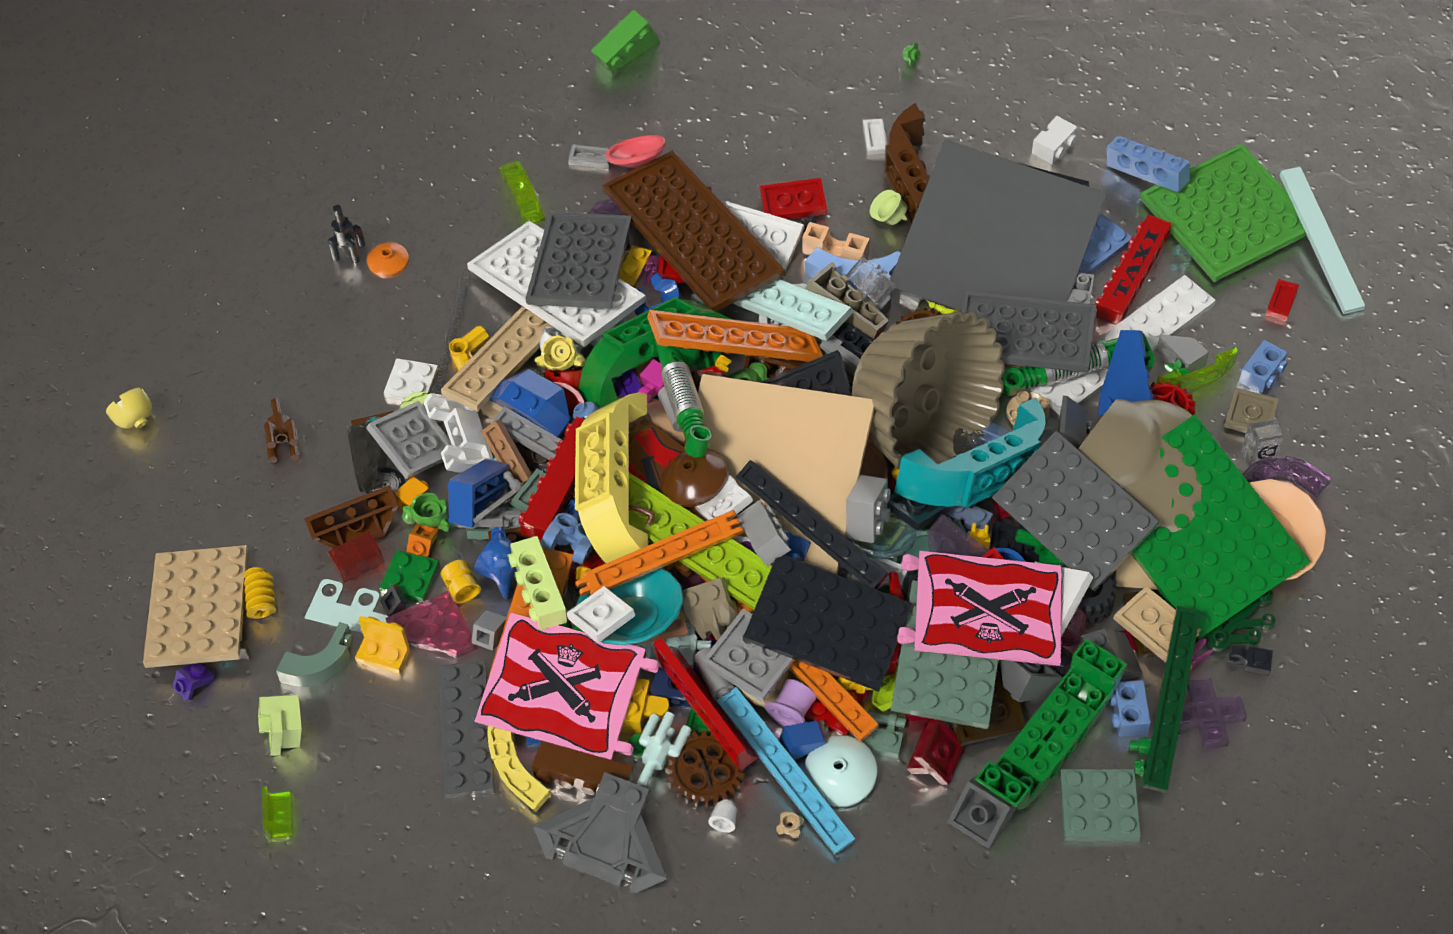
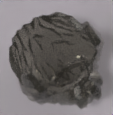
M963 428L957 429L953 436V450L956 456L985 444L980 440V437H984L985 433L975 430L973 433L968 434L967 430Z

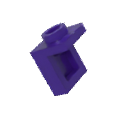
M202 663L190 664L177 670L173 688L186 701L190 700L194 689L212 682L214 674Z

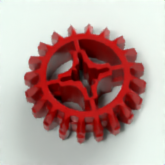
M1161 380L1159 385L1155 382H1152L1149 390L1152 391L1153 400L1175 404L1185 409L1192 416L1196 413V404L1193 401L1192 394H1187V388L1180 389V383L1174 386L1171 380L1168 384H1164Z

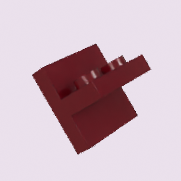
M930 718L927 727L923 728L906 769L911 774H931L941 785H949L965 745L959 746L956 734L944 721Z

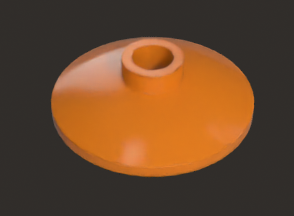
M386 242L375 246L367 256L369 269L379 276L396 275L406 268L409 261L407 250L402 245L394 242Z

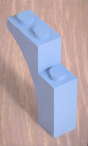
M817 247L805 260V274L813 278L833 262L837 266L836 271L840 275L844 274L849 279L848 283L854 289H857L859 284L867 288L877 282L876 280L872 283L871 280L873 278L879 277L884 281V289L887 290L900 252L896 251L886 257L873 260H851L837 257ZM873 285V286L871 287V289H872V288L878 289V286H877V285Z

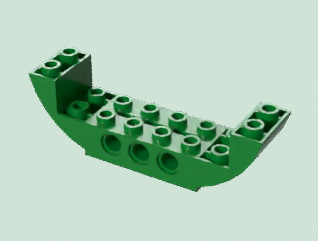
M677 297L650 309L730 319L704 304L690 300H681ZM650 310L602 333L603 338L589 354L581 372L578 392L582 395L585 402H594L599 408H602L618 400L612 378L620 377L624 372L641 366L643 362L658 357L655 348L656 339L647 317Z
M1086 638L1073 654L1071 667L1067 674L995 764L988 761L975 780L1018 810L1031 804L1044 792L1095 726L1096 721L1115 692L1127 667V663Z

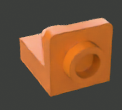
M416 524L409 534L406 552L428 558L431 545L439 533L438 527H426Z

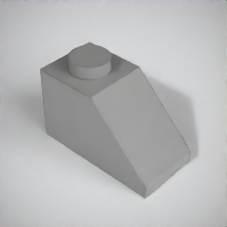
M1172 335L1159 336L1157 350L1171 364H1174L1180 358L1182 361L1181 368L1190 370L1188 374L1184 375L1185 377L1190 376L1206 365L1209 352L1195 338Z

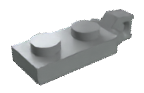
M498 507L478 521L473 528L521 527L518 521L522 511H507L506 507Z

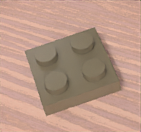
M1235 387L1224 427L1268 439L1279 399Z

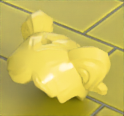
M562 336L549 338L542 347V355L535 358V362H537L539 367L554 371L567 370L573 365L575 367H583L586 362L584 356L577 352L573 339Z

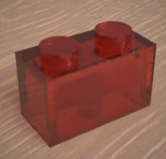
M370 531L328 551L331 562L343 583L354 580L361 574L376 569L385 563L381 549Z

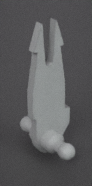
M506 471L503 477L509 482V487L512 490L477 515L473 521L477 523L517 494L524 483H520L518 479H514L511 472Z

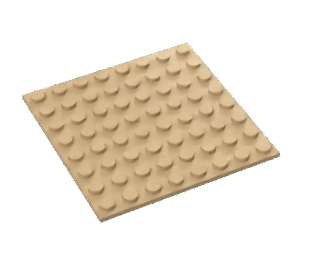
M702 374L698 396L705 415V427L712 433L708 449L718 452L723 457L728 467V474L734 478L738 486L750 494L753 501L747 507H750L758 500L765 507L768 505L736 478L738 473L751 459L846 538V499L860 476L874 413L872 399ZM774 510L777 515L776 518L783 526V530L789 531L792 535L810 542V547L803 562L837 575L839 563ZM741 523L738 526L733 527V529L742 526ZM744 531L742 534L737 535V536L747 537L745 531Z

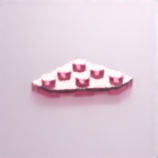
M449 591L385 618L386 623L390 624L393 622L402 626L408 643L416 644L419 648L433 652L437 650L447 653L448 656L454 658L478 649V646L472 643V633Z

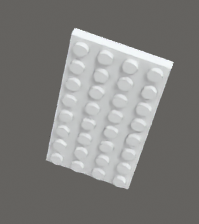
M528 221L467 263L468 270L583 347L646 302V295L619 278L612 309L527 305L525 298L544 233L542 228L531 221Z

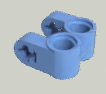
M568 513L556 515L545 531L540 543L541 547L550 551L553 550L556 544H571V548L574 550L572 561L584 565L594 549L582 523L578 524L577 519Z

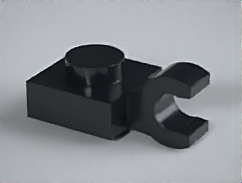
M1233 646L1232 652L1229 654V662L1244 664L1245 671L1269 676L1273 650L1249 646L1247 651H1245L1241 647Z

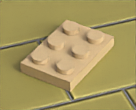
M1145 586L1114 615V620L1166 662L1175 609ZM1200 629L1197 630V636H1196V638H1197V637L1199 636V634H1200V631H1201Z

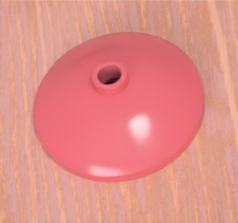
M657 135L630 138L610 147L606 152V159L614 165L626 168L634 167L636 169L658 157L666 147V142L663 137Z

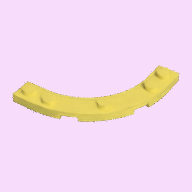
M488 726L490 754L501 779L516 796L537 812L552 793L532 777L523 766L516 751L514 733Z

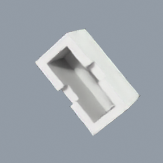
M1056 116L1048 124L1047 128L1049 130L1047 132L1043 130L1033 140L1032 154L1051 165L1057 159H1061L1065 151L1069 147H1073L1078 138L1076 136L1077 126L1059 116Z

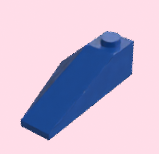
M1120 331L1100 392L1098 415L1103 416L1116 399L1128 400L1130 402L1153 400L1152 391L1149 390L1148 385L1149 371L1146 370L1144 361L1146 353L1142 331Z

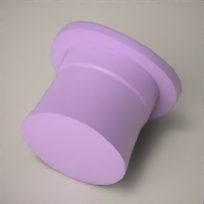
M788 679L785 680L775 701L767 702L764 707L772 719L785 728L788 725L806 723L804 716L816 700V696L806 685Z

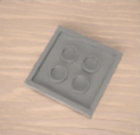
M420 401L370 422L366 428L406 479L443 462L441 452L447 445H452L450 439L435 420L429 419L427 411Z
M742 609L704 657L702 665L763 702L793 663L794 659L743 640L752 614Z

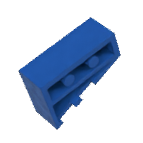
M484 459L449 479L447 487L449 492V522L473 528L476 524L473 519L486 509L485 507L490 501L495 502L508 486V481L504 479L503 474L509 471V464Z

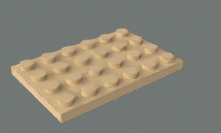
M247 545L156 553L143 658L145 668L240 659V641L242 638L245 600V579L243 575L247 570L248 563Z

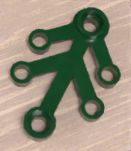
M1270 590L1266 595H1263L1228 620L1229 623L1224 628H1222L1221 624L1211 631L1207 636V643L1214 651L1222 652L1229 648L1230 644L1249 643L1250 645H1257L1261 639V633L1257 628L1271 630L1275 626L1276 619L1272 614H1264L1260 619L1247 618L1259 606L1266 607L1271 604L1272 591ZM1265 620H1269V621H1271L1272 623L1268 624V623H1265L1264 621H1265ZM1236 629H1250L1247 631V634H1233ZM1250 635H1255L1257 638L1253 639Z

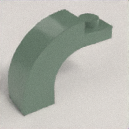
M339 622L327 647L317 654L301 656L286 651L276 670L280 682L292 686L308 687L324 683L338 675L351 659L348 648L352 643L353 635L348 624Z

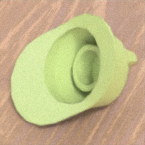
M885 190L872 202L870 207L872 218L888 225H896L901 220L907 221L905 216L907 204L902 200L899 193Z

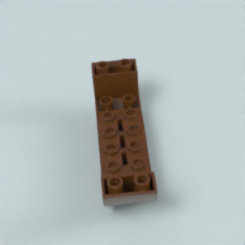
M916 103L905 109L892 125L889 144L885 145L884 173L894 192L899 193L902 200L907 204L906 215L911 225L931 176H928L923 160L920 161L916 146L922 145V137L925 135L923 128L925 114L923 110H919Z

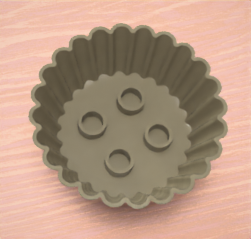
M954 312L903 321L900 324L892 325L888 331L882 332L868 346L859 361L853 380L852 396L872 399L874 413L868 439L898 470L902 456L918 449L938 465L943 461L953 458L971 447L973 439H977L982 430L992 424V419L995 418L999 411L998 398L1001 396L1004 388L1001 377L1005 367L1004 362L1000 360L1002 346L999 342H996L997 334L995 329L988 328V321L985 318H977L974 312Z

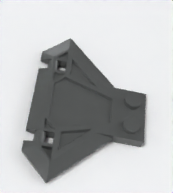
M604 772L594 798L533 826L545 857L553 860L556 853L564 856L562 864L621 886L623 880L631 882L629 890L635 893L644 891L668 879L642 817L643 810L651 793L650 789ZM563 838L569 840L568 846L561 844ZM630 864L637 867L635 873L628 871Z

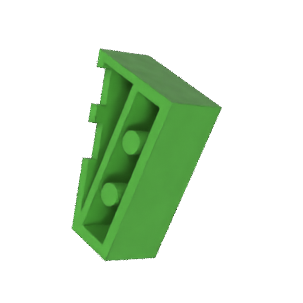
M633 9L591 51L596 59L613 73L659 44L660 41L649 22Z

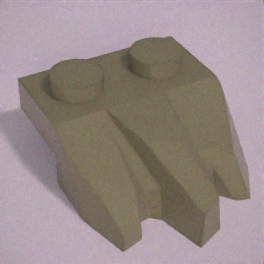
M725 577L682 590L685 614L697 633L705 641L710 637L711 632L718 641L726 631L725 626L729 627L739 614L735 600L730 599Z

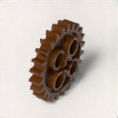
M705 730L702 731L701 736H698L693 731L692 738H687L678 757L669 756L666 760V763L669 764L665 769V773L669 774L667 782H673L671 790L679 789L677 797L680 798L685 795V803H689L691 799L695 800V807L699 805L700 801L704 803L705 808L708 807L710 801L716 806L718 799L727 800V794L734 797V789H740L741 783L739 781L744 779V774L741 773L744 769L739 771L712 733L710 736H707ZM698 750L702 751L705 768L709 770L708 777L713 786L712 788L708 786L705 769L701 768L702 759ZM716 752L719 756L712 758L708 756V753ZM686 758H693L696 762L688 764L684 760ZM721 773L724 774L726 778L720 780L717 779L714 775ZM693 780H700L703 784L695 786L691 782Z

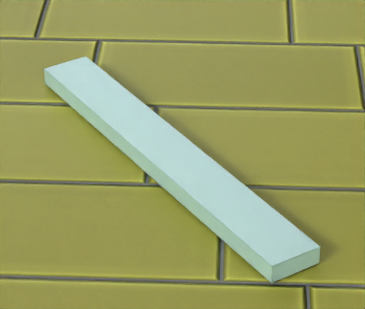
M1301 167L1282 170L1279 176L1342 313L1347 314L1363 310L1365 304Z

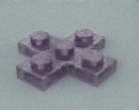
M1212 678L1189 680L1187 689L1191 702L1184 703L1179 730L1198 728L1204 749L1228 746L1229 738L1225 724L1244 722L1247 719L1242 697L1233 696L1217 699Z

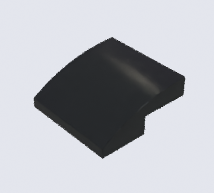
M995 521L992 528L990 550L993 547L1008 548L1019 553L1026 562H1038L1039 554L1034 552L1035 547L1019 543L1015 540L1018 529L1026 530L1023 526L1019 524L1016 527Z

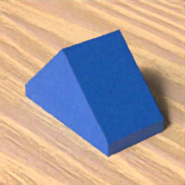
M818 721L785 726L778 739L794 761L827 743Z

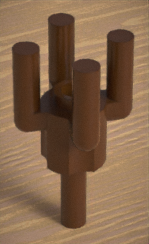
M273 398L271 400L273 415L264 424L268 461L270 463L277 462L275 446L277 443L284 442L289 444L291 459L294 461L300 458L298 450L299 441L295 421L289 419V416L281 412L280 400Z

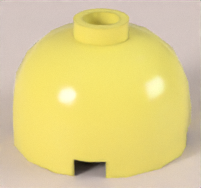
M134 388L119 396L121 398L120 402L115 404L113 401L106 409V414L117 426L123 429H132L134 427L139 429L147 424L148 421L146 419L151 414L152 403L143 388L142 390Z

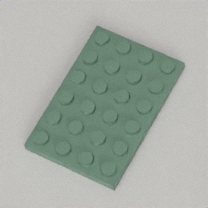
M913 580L909 602L912 603L906 619L905 627L915 631L918 581ZM915 642L901 645L891 711L988 729L998 659L915 651Z

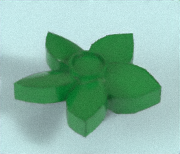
M1181 359L1176 360L1174 364H1164L1165 369L1169 372L1166 375L1165 381L1175 378L1176 382L1182 385V375L1188 374L1190 370L1181 368Z

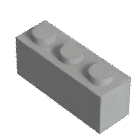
M758 500L737 515L754 551L769 566L774 562L775 558L781 557L790 551L786 542L789 540V537L782 529L783 526L776 518L777 515L768 504L765 507Z

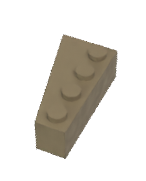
M831 262L808 281L805 289L850 306L852 314L847 318L846 322L875 340L884 332L889 320L872 302H866L862 296L863 293L858 288L854 289L848 283L849 279L844 274L840 275L836 271L837 266Z

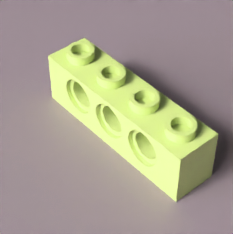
M535 536L510 544L511 554H508L509 562L512 568L516 567L517 569L515 577L518 586L523 585L522 596L525 604L530 603L529 614L532 623L537 622L539 630L566 623V608L538 537Z

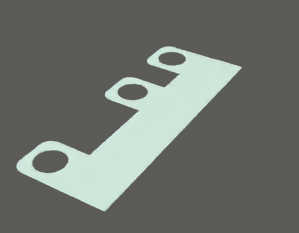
M324 579L320 582L305 616V619L338 626L339 622L348 624L350 630L362 633L358 621L359 617L368 618L372 616L385 623L390 624L393 622L399 624L404 628L409 645L424 648L439 609L434 605L419 603L416 605L410 621L400 618H389L387 615L373 612L380 596L377 591L360 588L351 606L336 603L343 584ZM327 584H333L336 586L337 591L333 596L327 597L323 595L322 588ZM370 593L373 596V602L367 606L361 605L359 603L360 595ZM430 608L433 612L432 617L426 621L419 619L418 612L420 609Z

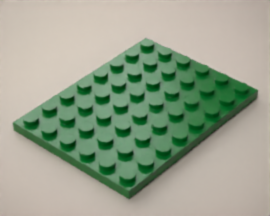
M1194 414L1163 435L1162 439L1170 447L1176 448L1182 453L1183 463L1186 466H1192L1197 474L1196 480L1201 484V501L1196 502L1192 507L1195 516L1188 524L1187 516L1178 514L1174 519V523L1181 530L1170 532L1166 527L1154 529L1131 555L1170 606L1175 610L1178 605L1201 611L1198 629L1201 631L1196 638L1198 641L1308 565L1310 560ZM1159 447L1160 456L1162 458L1164 456V450L1161 447ZM1170 464L1165 467L1164 471L1168 477L1174 478L1178 475V468L1175 465ZM1182 483L1178 489L1179 493L1185 497L1190 496L1193 491L1192 486L1188 483ZM1172 498L1171 508H1172L1173 505H1174V500H1173V498Z

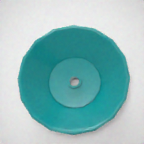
M660 568L610 589L609 591L634 609L635 616L600 642L625 646L645 642L664 632L677 619L683 604L682 588L670 572ZM591 594L580 595L576 606L591 596Z

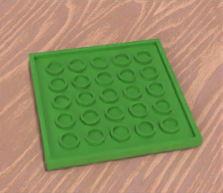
M1242 143L1190 168V181L1179 192L1155 185L1141 192L1139 197L1157 218L1172 223L1170 233L1213 282L1307 236L1287 191Z

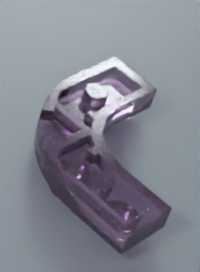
M1270 456L1260 459L1242 474L1249 483L1267 479L1290 480L1315 497L1330 484L1332 479L1310 463L1291 456H1286L1285 458H1272Z

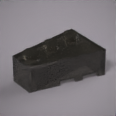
M370 422L346 427L355 477L360 492L382 488L387 467L388 455L366 429Z

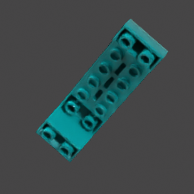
M1035 397L1019 405L1013 431L992 439L963 454H959L950 460L943 461L939 465L920 449L902 456L895 493L923 504L948 507L964 506L965 508L996 494L1040 447L1045 428V414L1038 399Z

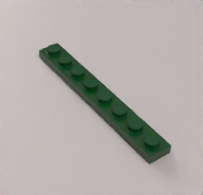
M1178 605L1175 610L1142 788L1163 793L1168 791L1201 614L1200 610Z

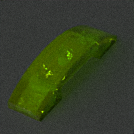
M516 160L499 166L505 183L508 184L517 203L524 224L528 221L534 224L545 221L536 193L520 162Z
M1235 347L1216 355L1214 364L1188 374L1181 375L1178 369L1160 375L1157 378L1156 384L1159 385L1161 381L1164 384H1168L1171 381L1172 385L1176 386L1180 383V389L1187 388L1188 392L1206 387L1222 378L1233 367L1238 349Z

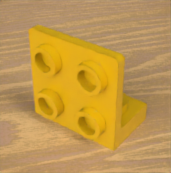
M360 616L358 621L364 639L355 656L356 662L400 674L410 653L404 628L397 623H385L372 616L368 618Z

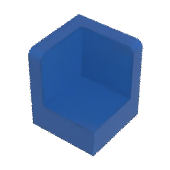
M784 530L789 537V540L786 542L790 548V551L784 555L803 562L810 547V542Z

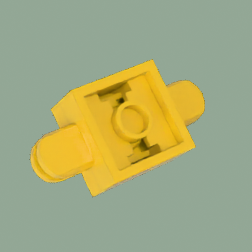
M637 678L621 733H643L645 719H649L651 714L658 715L660 717L659 721H662L666 712H669L667 698L651 695L650 680Z

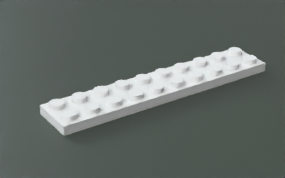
M1184 275L1095 341H1108L1118 338L1121 330H1140L1145 334L1153 352L1157 349L1159 336L1176 335L1215 306L1216 300ZM1109 366L1069 378L1068 380L1058 381L1048 386L1036 385L1031 387L1029 392H1034L1047 398L1050 402L1051 414L1059 420L1063 395L1082 405L1101 391Z

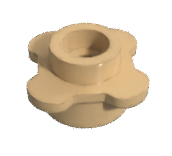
M783 812L780 815V825L776 828L778 834H788L792 838L799 837V829L804 823V818L793 812Z

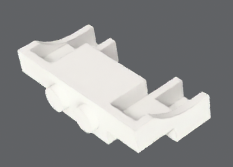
M430 393L424 400L429 419L444 421L452 444L447 445L441 452L446 470L461 473L484 459L493 460L490 447L481 433L483 428L477 411L443 395Z

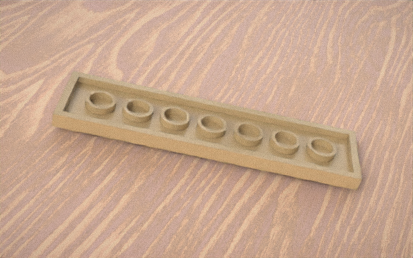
M522 306L441 388L442 395L478 412L490 400L501 382L512 377L540 348L539 343L544 328L552 325Z

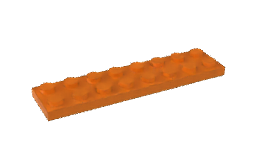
M650 310L647 316L657 345L665 347L674 346L684 349L692 348L727 354L736 353L746 356L754 355L810 362L823 356L813 335L789 326Z

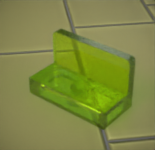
M267 786L262 787L263 831L268 842L294 840L291 792L271 794Z

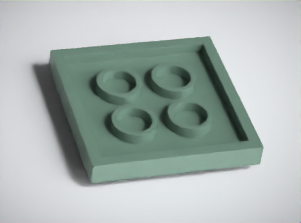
M1060 769L1064 841H1140L1134 769Z

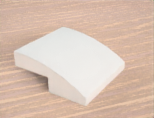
M728 474L726 484L721 492L712 500L702 505L694 506V508L708 521L732 510H735L737 515L753 499Z

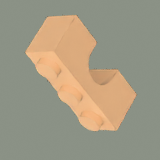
M809 222L802 237L803 254L810 255L818 247L837 257L851 260H867L870 238L849 233L846 241H839L830 235L829 227Z

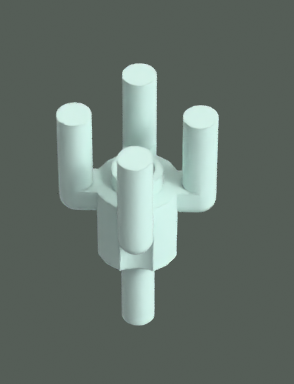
M666 712L655 736H652L660 717L656 714H651L639 739V743L646 748L641 757L645 767L637 785L646 788L654 769H663L668 756L678 757L691 732L690 727L683 725L674 745H672L671 742L676 734V730L670 727L675 717L670 712Z

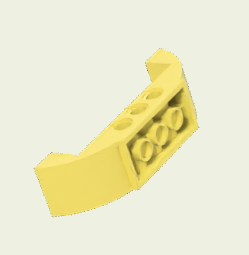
M633 393L622 397L589 414L582 425L576 428L575 510L579 512L581 523L589 541L605 563L648 546V534L629 525L628 423L647 414L646 393Z

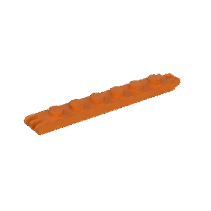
M735 510L719 515L583 573V578L575 582L577 588L587 585L579 590L580 595L584 596L589 593L592 595L603 586L610 590L744 532L742 526L733 529V527L740 524L739 519L736 518L729 521V519L736 516Z

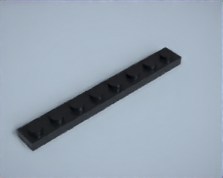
M751 459L736 476L740 482L769 504L776 512L865 586L876 590L889 575L888 572Z

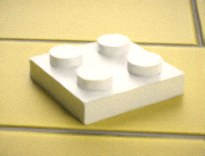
M396 358L384 390V397L403 401L412 393L426 392V394H430L436 380L438 365Z
M603 586L567 612V616L572 623L599 643L632 619L635 613L633 608Z

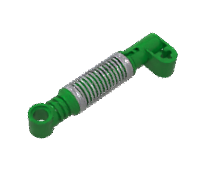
M1142 331L1146 353L1144 359L1145 367L1150 372L1155 364V357ZM1118 338L1108 341L1098 340L1092 343L1088 373L1110 365ZM1030 366L1021 367L1020 369L1009 368L1005 370L1001 377L1004 384L1002 393L1006 396H1014L1026 388L1028 389L1036 385L1048 386L1058 381L1061 382L1065 379L1068 380L1069 378L1086 374L1087 372L1081 373ZM1007 379L1014 380L1016 385L1009 384Z
M655 341V348L662 366L661 377L676 423L682 429L686 440L684 450L692 457H703L707 453L712 433L705 427L704 411L688 367L696 364L701 349L665 347L657 345Z

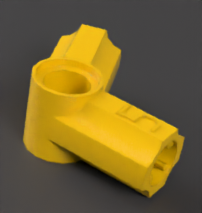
M476 326L463 338H456L450 342L451 359L458 371L472 358L476 351L490 340V336L483 327Z

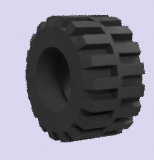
M1113 574L1095 591L1097 596L1092 598L1083 597L1074 615L1078 616L1083 621V624L1088 622V625H1094V621L1100 623L1103 621V617L1107 618L1110 615L1117 593V582L1113 580ZM1072 616L1070 621L1074 622L1075 620L1079 621L1078 624L1081 625L1080 620L1077 617Z

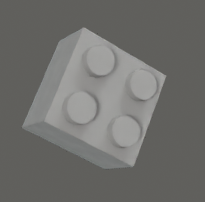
M865 475L859 476L846 499L847 539L874 543L877 536L882 534L884 523L888 522L890 518V508H887V503L890 499L887 479Z

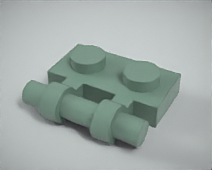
M869 709L866 712L877 723L888 726L887 730L877 728L862 742L873 754L899 758L903 733L896 732L895 726L905 728L906 719L897 717V714L890 713V715L876 713V710Z

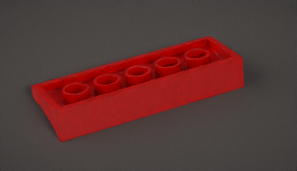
M662 638L655 641L653 645L658 663L739 771L757 760L759 757L718 706L717 700L712 698L708 688L677 647L666 645Z

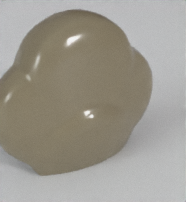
M1116 399L1078 450L1159 521L1160 524L1155 530L1159 527H1166L1170 532L1181 530L1175 525L1174 519L1178 514H1184L1188 518V524L1195 516L1192 507L1196 502L1201 501V484L1196 480L1197 474L1194 468L1183 463V454L1176 448L1170 447L1162 439V436L1192 417V415L1185 409L1166 401L1140 400L1130 402L1128 400ZM1159 447H1161L1164 450V456L1162 458L1160 456ZM1172 464L1178 468V475L1176 477L1170 478L1164 471L1167 465ZM1182 483H1188L1192 486L1193 491L1190 496L1185 497L1179 493L1178 489ZM1172 498H1173V500H1174V505H1173V507L1171 508Z

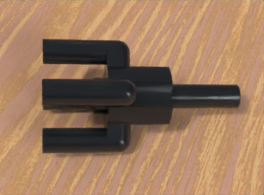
M335 205L333 211L336 220H333L331 223L334 236L327 241L332 260L338 261L340 259L337 245H342L349 248L352 262L359 263L360 257L354 240L356 238L359 247L366 245L362 227L359 224L353 225L348 217L343 215L341 206Z

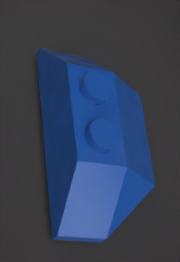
M529 369L503 380L490 398L492 402L503 408L504 406L558 438H560L571 422L564 389Z

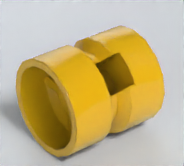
M455 560L446 565L441 571V577L446 587H448L454 602L460 604L473 600L481 591V587L476 577L472 575L473 571L466 560Z

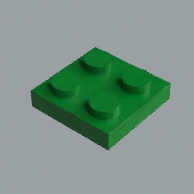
M396 550L380 585L381 593H386L392 585L400 586L406 599L424 603L440 566L439 560Z

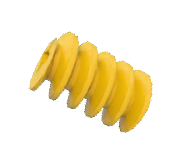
M252 567L246 570L243 577L245 579L244 591L246 595L247 617L262 619L272 615L276 611L274 605V583L272 582L274 579L273 575L259 567Z

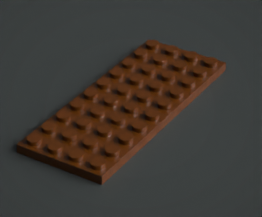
M673 150L602 185L604 193L625 216H631L632 224L702 302L715 311L721 310L786 275L785 269Z

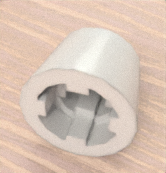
M730 800L718 802L709 818L710 826L721 832H732L735 829L737 818L735 804Z

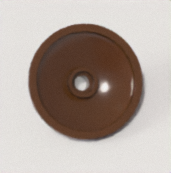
M708 449L707 453L700 458L692 457L684 451L674 457L665 467L661 476L662 492L672 502L682 507L702 505L717 496L725 486L728 478L727 464L723 457L712 449Z

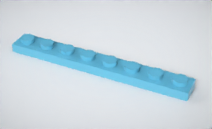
M735 687L731 690L730 694H725L718 699V706L833 854L837 855L855 841L854 836L738 688Z

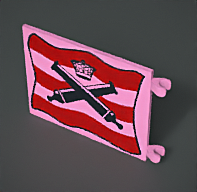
M919 551V558L909 554L903 556L902 570L912 571L918 569L915 631L907 627H901L897 637L899 643L915 642V651L1060 666L1061 566Z
M510 613L475 722L612 760L615 751L631 756L633 747L629 743L618 741L640 668L657 673L659 664L656 660L644 658L646 652L644 648L633 645L622 646L604 644L602 642L597 643L594 639L587 636L585 632L558 625L539 630L537 622L532 623L531 618Z

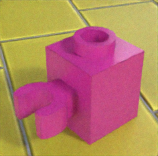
M654 359L640 374L644 386L638 393L647 394V404L652 400L653 395H658L660 389L664 387L661 377V363Z

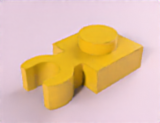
M976 523L972 524L971 531H968L965 551L981 554L989 550L991 534H988V525H985L984 529H978Z

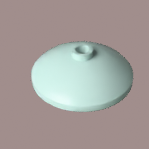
M843 735L826 738V744L808 754L804 765V774L829 806L837 808L853 806L865 799L876 783L877 764L871 750L856 738ZM837 763H842L843 768L837 770L835 769V765Z

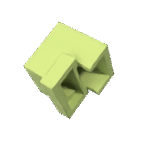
M299 695L259 697V733L269 732L270 756L280 755L282 748L300 747L302 726Z

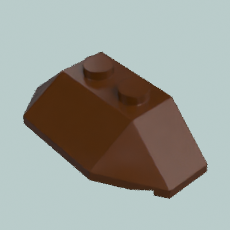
M388 485L306 517L304 520L312 540L337 551L345 552L385 536L398 508V504L391 486Z

